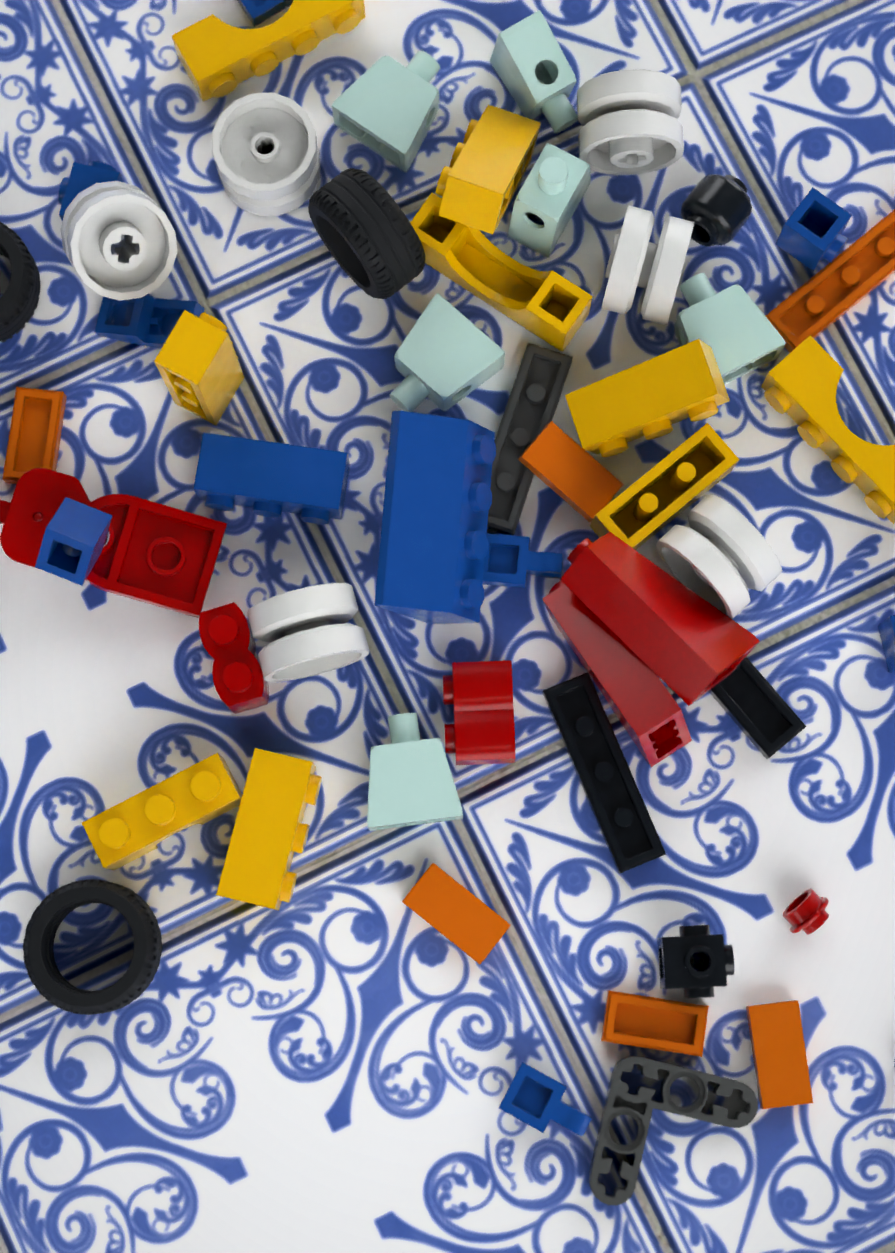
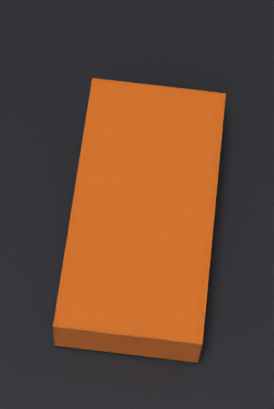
M16 387L3 472V480L6 483L17 484L19 478L25 472L34 468H46L56 471L67 399L64 392Z
M552 421L546 424L518 458L524 466L589 523L592 522L595 514L603 509L624 485Z
M434 863L430 865L402 901L478 964L484 961L511 926V924Z
M607 990L601 1041L702 1057L709 1006Z
M798 1000L746 1006L760 1108L769 1109L813 1103Z

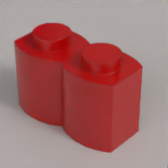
M233 602L200 612L199 634L204 648L214 660L212 669L213 682L221 700L234 714L268 704L269 683L264 681L260 663L255 657V638L252 636L250 624L242 610Z
M512 661L452 662V675H443L444 705L454 704V724H444L445 754L455 753L456 765L515 763Z

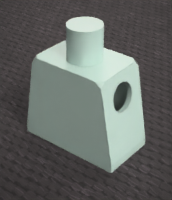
M538 10L500 32L490 58V63L525 117L534 119L543 113L555 133L561 132L578 120V116L568 98L577 80L542 12Z
M422 50L415 54L406 67L390 56H382L333 102L331 106L334 125L406 173L439 110V91L430 84L431 80L440 70L439 63L430 54Z
M547 143L514 201L507 237L549 258L591 183L590 165L566 151ZM537 215L543 220L545 225H538L532 222L529 217Z
M705 273L697 274L680 285L679 288L690 307L678 313L674 325L680 346L700 339L709 345L713 350L724 385L780 356L786 344L783 337L740 285L735 284L715 293Z
M437 292L394 356L395 368L405 379L389 396L403 411L413 412L426 398H429L441 410L446 411L504 367L505 351Z
M402 713L389 716L388 724L391 744L373 746L370 751L368 829L375 831L463 819L462 806L441 739L420 740L417 713Z

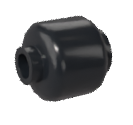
M711 174L701 179L685 199L681 207V216L684 220L694 222L691 239L703 246L725 245L735 237L750 217L752 204L747 195V188L741 180L732 175Z

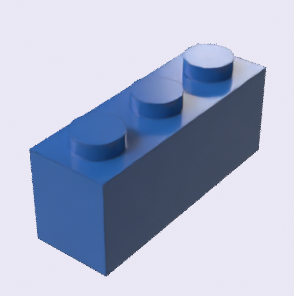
M203 433L193 489L199 500L205 501L204 505L211 509L232 511L234 505L252 507L254 514L264 517L279 518L282 512L301 514L300 519L305 522L329 524L330 518L342 520L350 462L347 452Z

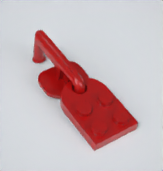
M34 468L25 472L16 484L11 502L0 499V524H3L0 541L3 551L11 560L36 568L35 564L45 529L65 497L113 515L108 529L110 533L109 541L106 544L108 536H106L105 546L86 579L88 583L109 593L199 618L227 523L127 494L105 495L91 502L77 478L46 468Z

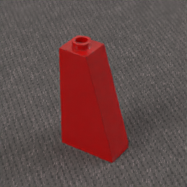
M611 532L593 542L589 538L584 539L567 557L571 566L560 580L688 706L692 705L731 674L760 642L751 632Z
M561 580L550 589L549 594L542 598L550 617L650 767H653L691 742L692 739L682 710L659 677Z

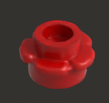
M808 889L800 894L783 912V917L792 925L789 929L791 933H798L803 930L809 935L820 928L829 917L825 910L829 903L828 898H820L813 889Z

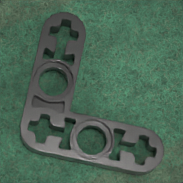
M641 1056L622 1058L615 1064L611 1073L593 1152L588 1181L592 1193L600 1202L607 1205L625 1203L632 1196L637 1183L653 1108L730 1128H741L748 1125L755 1118L758 1111V1100L755 1092L748 1085L737 1080ZM634 1064L641 1065L642 1075L658 1080V1069L667 1070L660 1088L661 1101L651 1100L656 1090L645 1086H638L635 1094L628 1093V1084L621 1081L622 1072H631ZM690 1077L696 1082L698 1096L691 1105L679 1106L672 1101L670 1087L677 1078ZM707 1082H715L716 1086L712 1093L724 1097H731L733 1089L740 1090L739 1098L747 1102L745 1111H736L734 1118H727L728 1109L721 1105L710 1103V1113L701 1112L708 1099ZM619 1115L633 1117L638 1126V1133L635 1139L628 1144L614 1142L609 1134L611 1121ZM605 1146L619 1154L633 1153L630 1164L623 1159L620 1160L618 1174L626 1180L624 1188L615 1187L613 1195L606 1194L604 1184L598 1181L599 1174H608L612 1165L613 1158L611 1156L602 1157Z

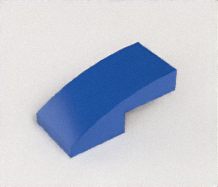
M147 294L142 298L122 301L103 296L94 332L102 337L161 349L184 310L199 317L201 313H204L205 308L197 301L154 298L151 294Z

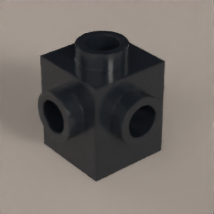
M709 925L679 926V937L657 938L660 989L683 988L684 998L714 997V987L727 986L726 976L734 975L732 945H724L723 934L710 935ZM695 952L702 958V966L697 971L691 966V957Z

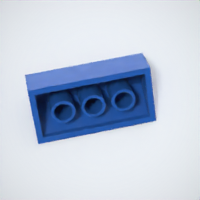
M401 410L392 411L374 606L429 624L480 622V609L484 601V561L488 552V512L492 504V492L490 489L492 463L496 456L495 432L468 419Z

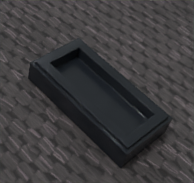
M747 657L731 674L708 691L766 759H769L807 727Z

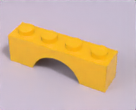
M293 0L290 8L281 18L272 24L255 29H242L231 26L212 14L171 35L180 62L204 102L212 97L221 98L230 94L239 83L253 76L260 77L269 74L280 62L295 54L305 55L319 45L320 41L336 33L345 34L359 25L361 20L366 18L364 0Z
M431 193L410 222L423 246L425 263L563 353L589 316L593 296L553 270L539 271L519 263L491 243L480 230L438 216L442 198Z
M810 335L768 372L761 385L765 390L764 397L774 410L780 414L786 412L796 422L799 435L809 446L815 449L821 448L832 460L830 463L832 469L843 481L849 484L853 482L866 495L864 501L875 515L882 519L887 517L894 524L895 445H877L867 442L848 429L839 414L836 403L837 385L844 369Z

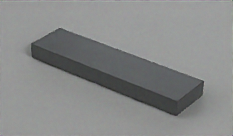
M529 342L527 343L495 438L496 456L492 463L490 488L492 504L488 512L487 529L504 535L515 534L535 475L518 458L546 424L553 421L573 356Z

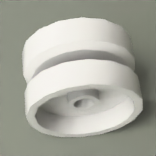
M646 69L619 70L604 73L586 81L577 92L578 121L583 126L579 131V159L587 162L591 170L611 175L644 174L661 170L682 158L684 152L683 126L678 121L682 110L681 86L678 81L663 72Z
M274 92L252 93L233 101L219 115L212 131V154L227 196L241 209L259 216H280L298 209L313 195L320 179V154L317 146L316 131L308 113L293 99Z
M120 181L96 183L78 193L65 210L60 229L63 250L83 283L100 296L119 301L142 298L158 289L172 272L177 255L175 230L166 213L137 186Z
M628 205L620 235H615L605 273V278L609 279L601 309L626 314L632 307L636 288L641 287L646 289L641 307L643 319L667 325L687 255L694 222L670 216L663 224L659 243H651L649 239L655 221L652 211Z
M706 495L687 515L690 528L675 524L657 541L656 548L667 568L679 582L733 619L751 601L748 588L762 592L783 570L780 560L770 544L740 512L717 496Z
M328 583L309 586L273 596L248 609L247 616L253 638L271 642L258 654L264 681L282 682L323 674L345 667L368 656L370 651L364 628L346 623L358 611L352 585L348 583Z

